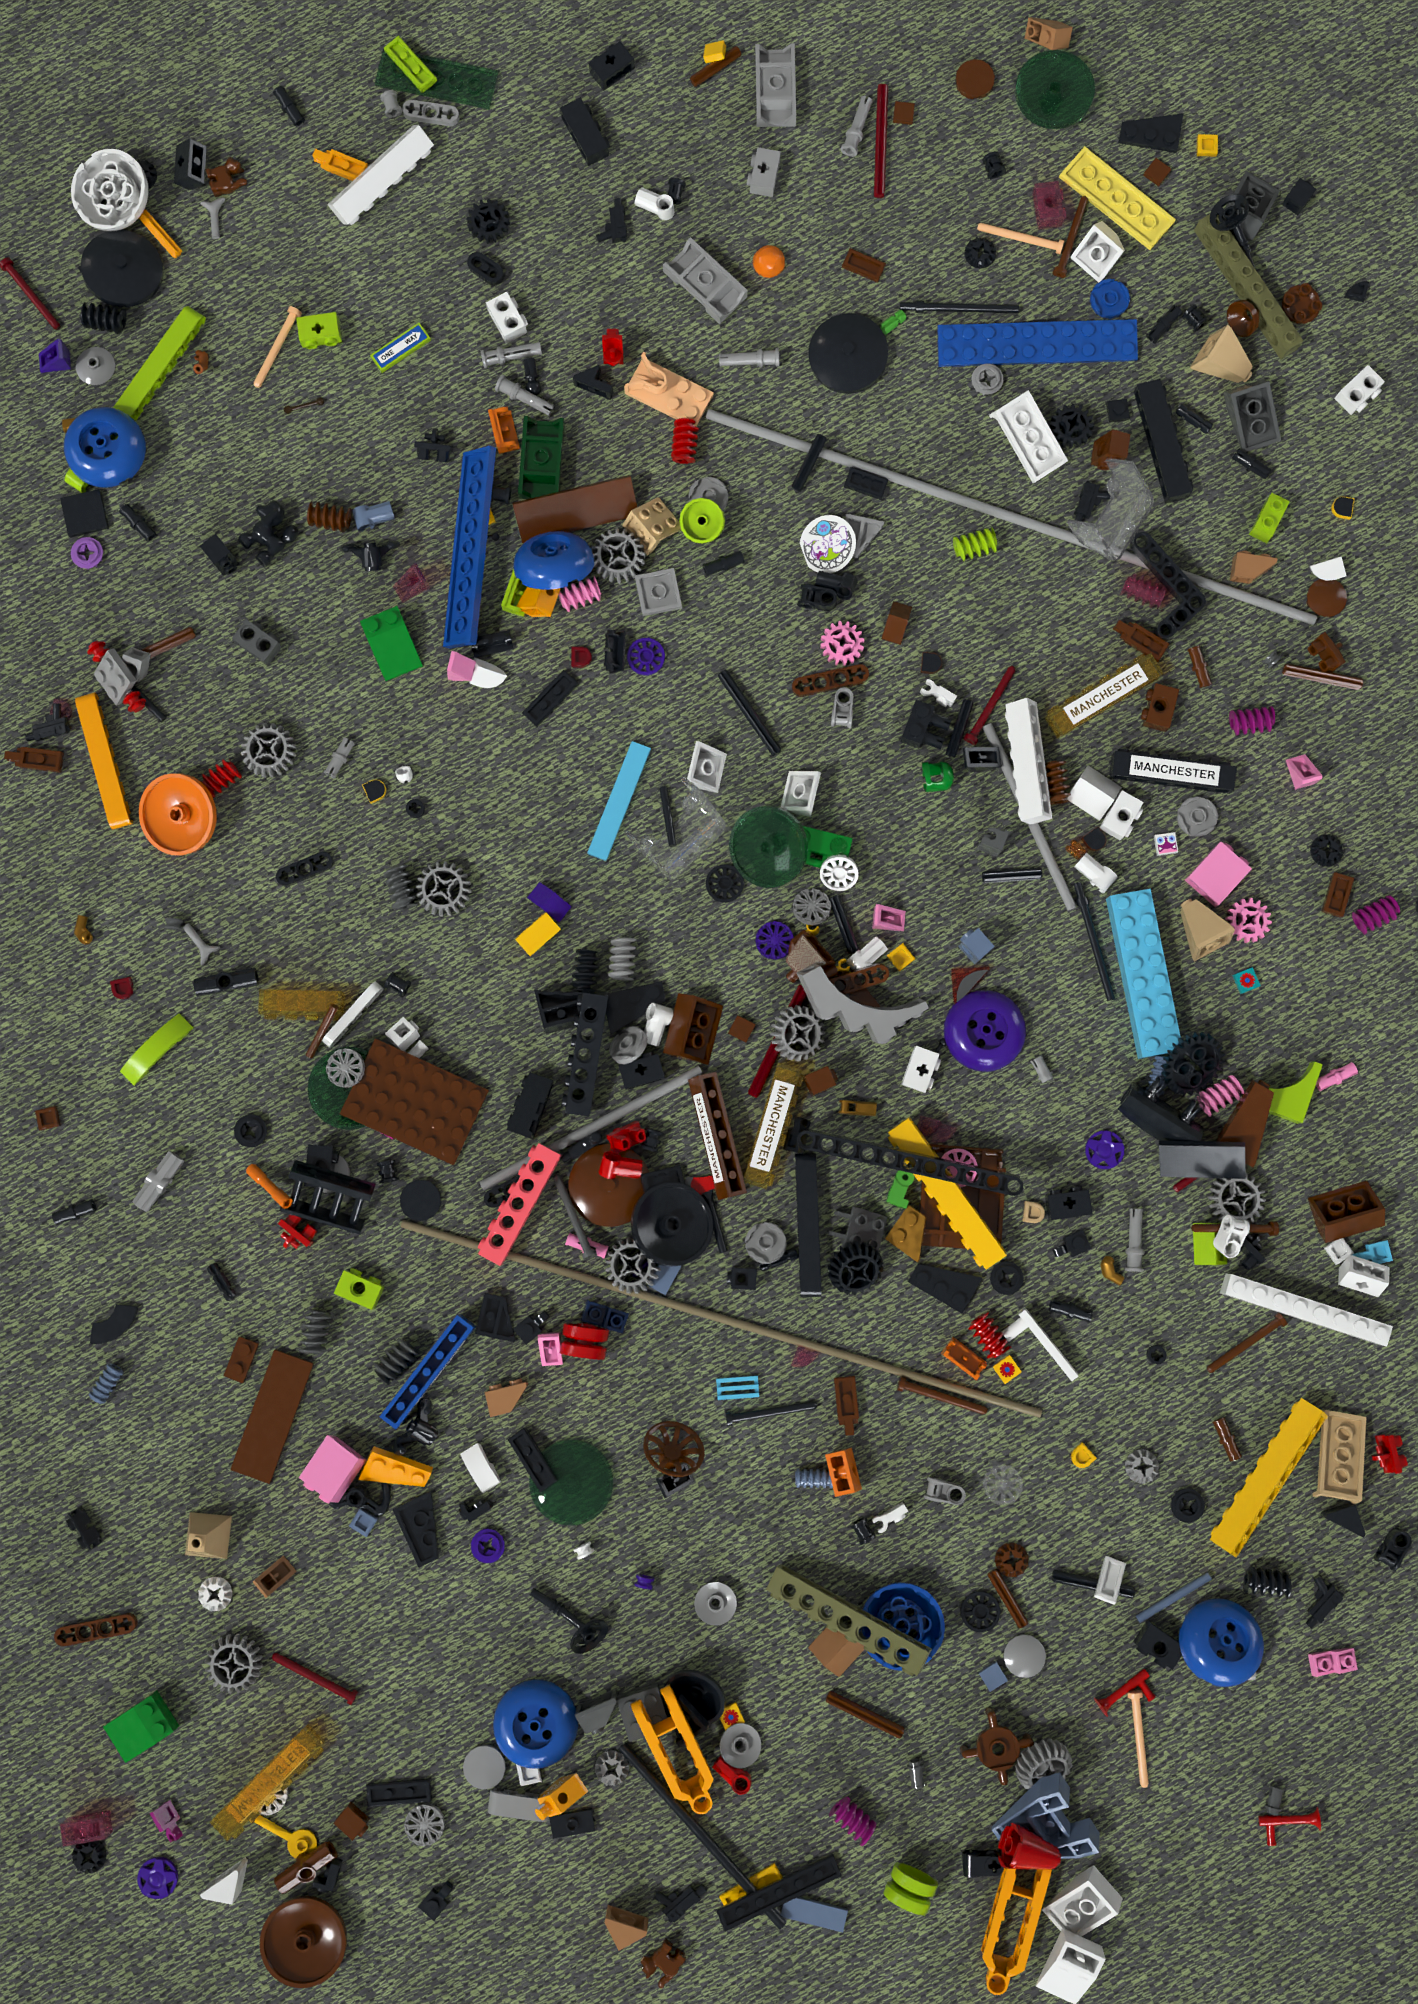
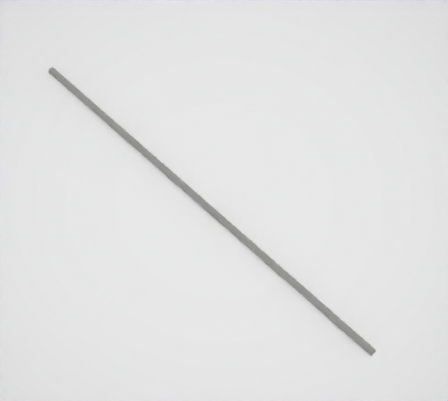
M708 409L706 419L808 453L812 445L800 439ZM823 448L819 455L820 458L877 475L905 487L1148 569L1136 554L826 448ZM1164 568V575L1172 577V571ZM1182 570L1196 586L1310 625H1314L1316 622V615Z

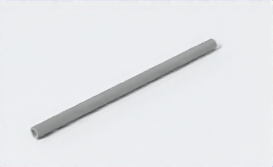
M992 723L987 724L983 727V730L991 747H999L1001 769L1018 803L1015 795L1017 788L1016 780L1013 777V768ZM1028 824L1067 910L1076 908L1077 905L1039 824Z

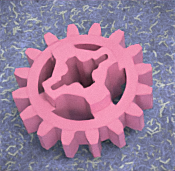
M839 621L838 626L832 623L830 625L831 630H824L825 635L821 636V641L824 643H821L820 648L825 649L823 656L829 655L828 662L834 659L836 660L835 665H838L839 661H841L843 666H846L848 660L853 664L854 657L860 658L858 651L861 652L864 649L860 645L864 643V638H859L862 632L855 631L856 625L851 628L848 621L845 625H842V622ZM849 634H851L855 640H852ZM841 640H844V641H845V644H844L843 647L840 646ZM830 646L834 647L836 654L830 649ZM848 651L851 652L850 654L843 656L844 653Z
M1250 898L1246 903L1245 899H1241L1240 905L1236 902L1232 905L1234 909L1227 911L1231 916L1226 917L1225 920L1230 921V925L1235 929L1233 935H1238L1237 941L1244 938V943H1248L1251 938V941L1254 943L1258 941V938L1262 939L1265 937L1263 932L1267 933L1270 931L1266 925L1272 924V921L1267 920L1271 913H1265L1267 906L1260 907V900L1253 903V898ZM1247 908H1252L1255 911H1248ZM1254 916L1249 924L1243 926L1247 918ZM1249 930L1253 934H1247L1242 931Z

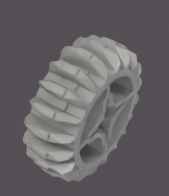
M616 528V533L612 534L611 530H608L607 537L605 534H601L602 541L596 539L595 543L597 546H593L592 551L594 552V567H598L596 569L597 574L602 573L603 579L609 576L611 583L615 577L620 584L622 577L625 578L626 582L629 581L628 575L635 578L634 570L641 572L640 566L645 564L642 558L646 557V555L642 551L644 545L639 544L640 538L634 539L635 535L633 532L627 536L626 529L621 534L619 529ZM614 542H621L618 546L610 545ZM629 546L635 552L633 561L626 555ZM603 551H606L607 555L610 556L608 566L602 561ZM620 553L622 554V557H619V556H618L617 558H615V555H614V554H616V555H619ZM619 565L626 566L624 569L615 570Z
M264 723L263 729L256 725L257 731L249 730L250 738L244 736L247 743L241 744V747L246 749L241 752V755L245 757L243 762L248 764L247 768L250 771L254 769V774L256 775L261 773V776L266 778L269 772L270 777L274 778L276 771L280 776L282 775L281 768L288 771L289 768L286 764L293 765L294 763L290 757H296V753L293 750L297 749L295 744H292L295 740L293 737H289L290 732L288 730L284 731L281 725L277 729L275 723H272L270 728L267 723ZM269 735L277 736L275 739L272 738L270 741H264L262 739V737ZM283 742L284 751L280 758L278 756V749L281 747L280 744ZM258 743L259 751L256 753L257 756L254 758V747L255 744ZM263 744H265L266 747H270V749L272 750L271 752L274 754V756H272L270 753H267V751L265 750L266 748L263 746ZM268 759H272L275 761V763L271 765L260 764L262 761L265 762Z
M444 861L443 867H441L439 862H436V869L429 865V873L425 870L422 871L425 878L418 877V881L422 885H416V889L422 890L416 893L417 897H423L419 903L421 905L426 904L424 907L426 911L432 908L431 914L433 915L439 910L440 917L444 916V911L447 912L448 916H452L451 909L459 913L458 905L465 908L462 900H470L465 893L470 894L472 892L471 889L465 888L471 885L470 881H464L468 878V875L466 873L461 875L463 872L461 867L455 871L456 864L454 863L448 868L447 861ZM447 873L456 878L444 881L440 878L439 874ZM434 878L435 888L428 894V885ZM439 881L445 887L448 886V888L446 889L448 890L447 894L449 897H447V895L442 891L439 892V890H441V885L439 884ZM460 884L459 894L454 900L451 895L452 890L456 885ZM444 897L449 904L439 905L431 900Z
M795 1005L794 1009L787 1007V1012L780 1011L781 1017H775L778 1023L771 1025L772 1028H775V1032L770 1033L771 1036H775V1039L771 1041L772 1044H777L775 1050L781 1051L780 1056H787V1059L791 1061L793 1059L801 1061V1058L808 1060V1054L814 1056V1049H821L818 1043L824 1042L823 1039H820V1036L825 1034V1031H820L824 1024L818 1023L820 1018L814 1016V1010H809L805 1006L801 1008ZM802 1017L806 1022L798 1025L793 1019ZM796 1042L802 1045V1048L798 1050H793L789 1047L791 1043L794 1044Z
M1246 1172V1179L1219 1178L1221 1182L1215 1180L1213 1184L1217 1189H1209L1215 1195L1208 1196V1199L1214 1200L1215 1203L1210 1204L1209 1207L1217 1208L1213 1211V1215L1221 1214L1218 1218L1220 1222H1222L1226 1215H1231L1237 1220H1248L1250 1223L1255 1222L1253 1216H1261L1257 1209L1264 1210V1206L1260 1205V1202H1265L1266 1199L1260 1198V1194H1264L1265 1191L1257 1189L1261 1186L1260 1182L1253 1184L1255 1181L1254 1176L1248 1178V1173ZM1235 1181L1246 1185L1250 1192L1243 1193L1239 1186H1236ZM1229 1184V1195L1222 1199L1223 1190ZM1246 1196L1244 1198H1241V1201H1239L1240 1203L1234 1201L1228 1202L1229 1200H1233V1197ZM1252 1199V1205L1245 1213V1203L1247 1200ZM1232 1205L1235 1211H1237L1238 1216L1228 1213L1224 1206Z
M630 1237L626 1239V1244L623 1240H620V1248L613 1245L612 1248L615 1250V1253L608 1252L612 1259L605 1260V1263L611 1264V1267L605 1268L606 1272H612L607 1277L608 1280L615 1279L612 1285L616 1287L620 1284L619 1291H624L626 1288V1293L631 1294L633 1289L636 1294H639L640 1287L643 1291H647L646 1283L653 1286L654 1283L651 1281V1278L658 1279L659 1276L655 1275L654 1272L661 1271V1268L655 1267L657 1263L648 1259V1270L646 1273L642 1267L646 1256L642 1252L634 1257H630L625 1253L630 1249H638L635 1241L633 1242ZM619 1259L624 1263V1267L620 1271L621 1274L618 1271ZM628 1260L636 1262L635 1266L637 1270H630L632 1266ZM634 1273L641 1278V1280L634 1283H628L624 1280Z
M228 1634L226 1640L221 1637L218 1639V1643L211 1645L213 1650L207 1652L210 1658H207L204 1663L210 1665L205 1669V1672H211L208 1680L215 1679L213 1687L220 1684V1691L222 1692L228 1687L229 1694L233 1692L234 1688L237 1693H240L242 1688L245 1690L250 1688L249 1683L253 1685L256 1682L255 1677L261 1675L257 1669L263 1667V1664L257 1661L261 1660L263 1656H256L255 1653L260 1650V1647H256L253 1650L251 1646L254 1645V1640L247 1644L248 1636H244L240 1641V1634H236L234 1639L231 1634ZM232 1647L229 1657L218 1658L223 1649ZM240 1649L247 1655L249 1661L241 1657ZM232 1660H234L235 1664H238L235 1668H233V1664L230 1663ZM219 1668L227 1672V1678L220 1672ZM249 1669L245 1678L235 1680L238 1670Z
M1051 1738L1046 1742L1042 1739L1040 1743L1034 1742L1032 1747H1027L1028 1750L1021 1752L1022 1757L1017 1758L1018 1763L1015 1765L1018 1780L1028 1790L1040 1778L1060 1772L1063 1778L1066 1779L1065 1775L1071 1773L1070 1768L1073 1766L1071 1755L1066 1746L1058 1740L1053 1741Z

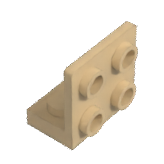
M658 497L631 510L622 525L629 534L634 533V539L640 538L639 544L644 545L643 551L646 555L651 554L661 540L681 530L679 521Z

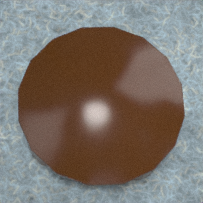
M1308 283L1291 287L1285 292L1282 299V310L1290 321L1297 324H1306L1313 321L1322 309V302L1318 293Z
M1319 579L1308 589L1307 606L1317 615L1329 618L1334 617L1346 605V590L1337 580L1326 581Z

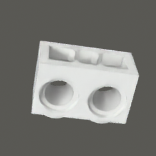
M505 292L486 302L487 310L506 344L527 333V320L523 314L520 315L517 309L519 307L514 297L510 298L508 293ZM501 307H508L506 311L499 310ZM512 323L517 324L515 328L508 327Z
M1367 365L1334 399L1350 415L1356 410L1360 413L1368 405L1366 401L1370 397L1375 399L1382 392L1380 387L1385 381ZM1364 383L1370 384L1371 388L1366 387ZM1350 396H1354L1357 401H1353Z

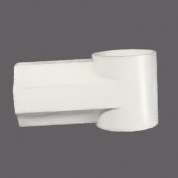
M645 188L638 190L635 199L636 206L657 214L662 220H669L674 216L673 199L669 195H659ZM663 206L669 207L667 209H661Z
M1088 853L1074 866L1090 880L1093 886L1096 885L1101 893H1105L1118 878L1110 868L1099 864Z
M876 936L863 949L856 951L848 958L846 963L852 970L870 966L888 949Z
M651 1003L646 1011L647 1023L644 1029L648 1044L659 1046L665 1026L669 1025L672 1020V1008L656 1003Z

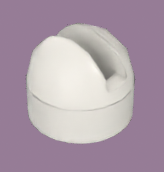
M402 766L395 771L396 777L401 783H405V781L410 782L413 777L411 767Z

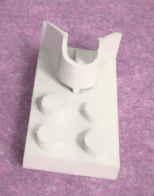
M1029 390L989 414L990 418H995L1000 424L1032 483H1035L1068 462Z

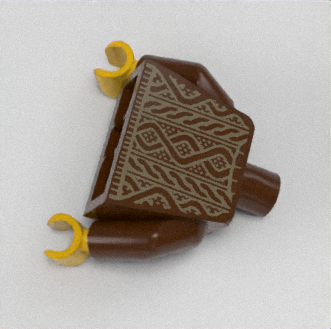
M806 924L807 929L800 931L790 941L786 963L790 966L791 970L786 974V978L792 983L799 979L797 972L814 963L821 966L828 979L838 975L839 971L846 973L850 970V966L841 968V964L845 963L846 959H841L837 966L834 965L836 963L835 960L815 937L820 931L819 926L814 930H810V927L813 925Z

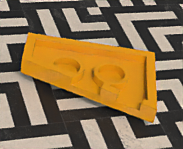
M373 1446L358 1480L425 1487L433 1467Z

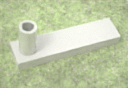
M1025 1307L1018 1312L1020 1318L1002 1331L1004 1337L1010 1342L1029 1327L1071 1381L1078 1377L1077 1371Z

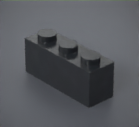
M580 97L560 107L561 118L587 165L590 166L608 157L609 141L606 136L602 137L600 125L597 120L592 119L589 105L587 103L584 104Z

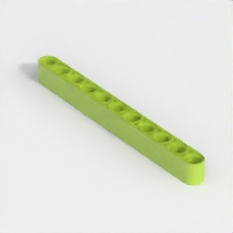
M189 306L184 307L113 408L123 411L134 420H137L143 412L145 404L148 405L155 395V390L160 388L165 381L167 373L171 372L177 364L176 360L179 356L182 357L189 347L188 343L191 340L193 341L199 333V328L202 324H205L206 317ZM112 434L110 438L111 440H116L118 436ZM90 447V451L87 454H91L93 452L92 447ZM69 469L65 475V482L81 493L86 492L87 490L85 489L89 484L80 480Z

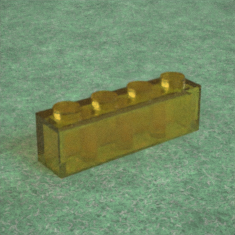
M259 989L258 1014L264 1016L266 1020H277V1016H285V1020H297V1017H305V1020L318 1021V1017H325L330 1005L335 1004L339 1008L332 1021H338V1017L341 1018L344 1015L345 993L342 991Z

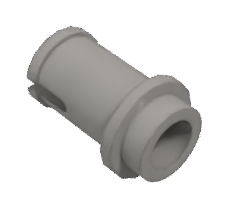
M1043 1056L1030 1061L1039 1076L1038 1080H1041L1042 1083L1053 1078V1072H1050Z

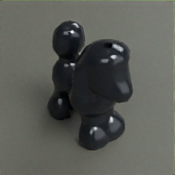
M276 500L270 501L267 505H257L256 513L260 516L261 520L254 525L252 533L244 532L238 537L239 543L245 549H249L255 542L267 546V551H261L256 557V560L264 568L270 564L275 554L284 549L285 544L293 542L298 536V529L294 525L287 526L281 537L274 534L273 526L280 525L284 519V509Z

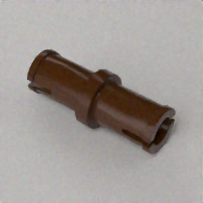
M1195 646L1187 651L1193 667H1191L1192 671L1196 673L1199 687L1203 688L1212 685L1207 670L1208 664L1204 661L1201 647Z
M1225 1417L1214 1420L1212 1423L1220 1439L1218 1441L1220 1444H1223L1229 1461L1241 1458L1242 1454H1240L1234 1440L1236 1437L1231 1433Z

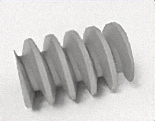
M617 937V939L610 941L611 945L616 947L610 949V952L615 955L609 957V960L614 962L609 965V969L614 972L608 973V977L615 980H634L629 978L628 975L634 974V971L630 970L629 967L634 966L635 963L629 961V959L635 957L634 954L630 953L631 950L636 949L635 946L630 945L631 942L636 941L635 938Z

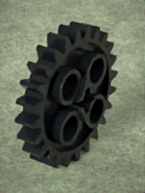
M1194 1032L1192 1037L1186 1034L1185 1040L1179 1038L1178 1045L1173 1043L1174 1049L1167 1050L1170 1055L1169 1057H1163L1166 1063L1161 1065L1164 1069L1161 1075L1165 1077L1163 1081H1167V1087L1176 1094L1180 1093L1185 1096L1188 1093L1192 1096L1194 1091L1199 1094L1200 1088L1206 1090L1207 1083L1213 1085L1212 1078H1218L1219 1076L1216 1072L1223 1070L1219 1065L1225 1063L1221 1058L1225 1053L1221 1051L1223 1047L1219 1044L1220 1042L1210 1034ZM1184 1054L1202 1070L1201 1074L1183 1057Z

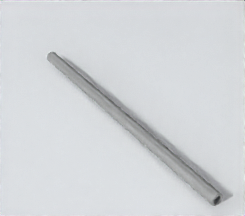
M699 1065L546 1147L558 1152L688 1083V1079L703 1075ZM527 1156L480 1181L481 1187L485 1191L517 1174L523 1163L527 1165L531 1157Z

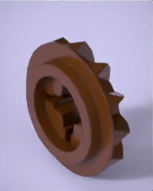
M1006 1543L997 1550L995 1564L1003 1575L1017 1577L1023 1574L1028 1567L1029 1556L1021 1545ZM1010 1551L1014 1558H1021L1015 1561V1569H1013L1010 1563L1005 1562L1010 1558Z

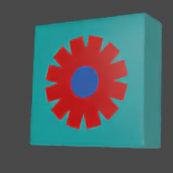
M1253 967L1232 975L1240 994L1261 986Z

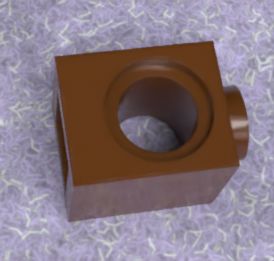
M350 1801L333 1824L353 1841L357 1835L361 1837L369 1828L367 1822L370 1818Z

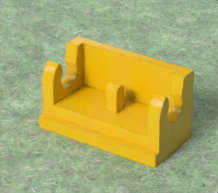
M545 912L517 936L515 940L531 956L561 929Z

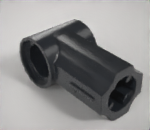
M819 570L815 586L833 589L838 598L849 600L854 593L858 579L851 573H844L839 576Z

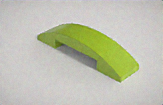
M180 1013L156 1031L131 1056L120 1072L135 1086L149 1072V1069L194 1027Z

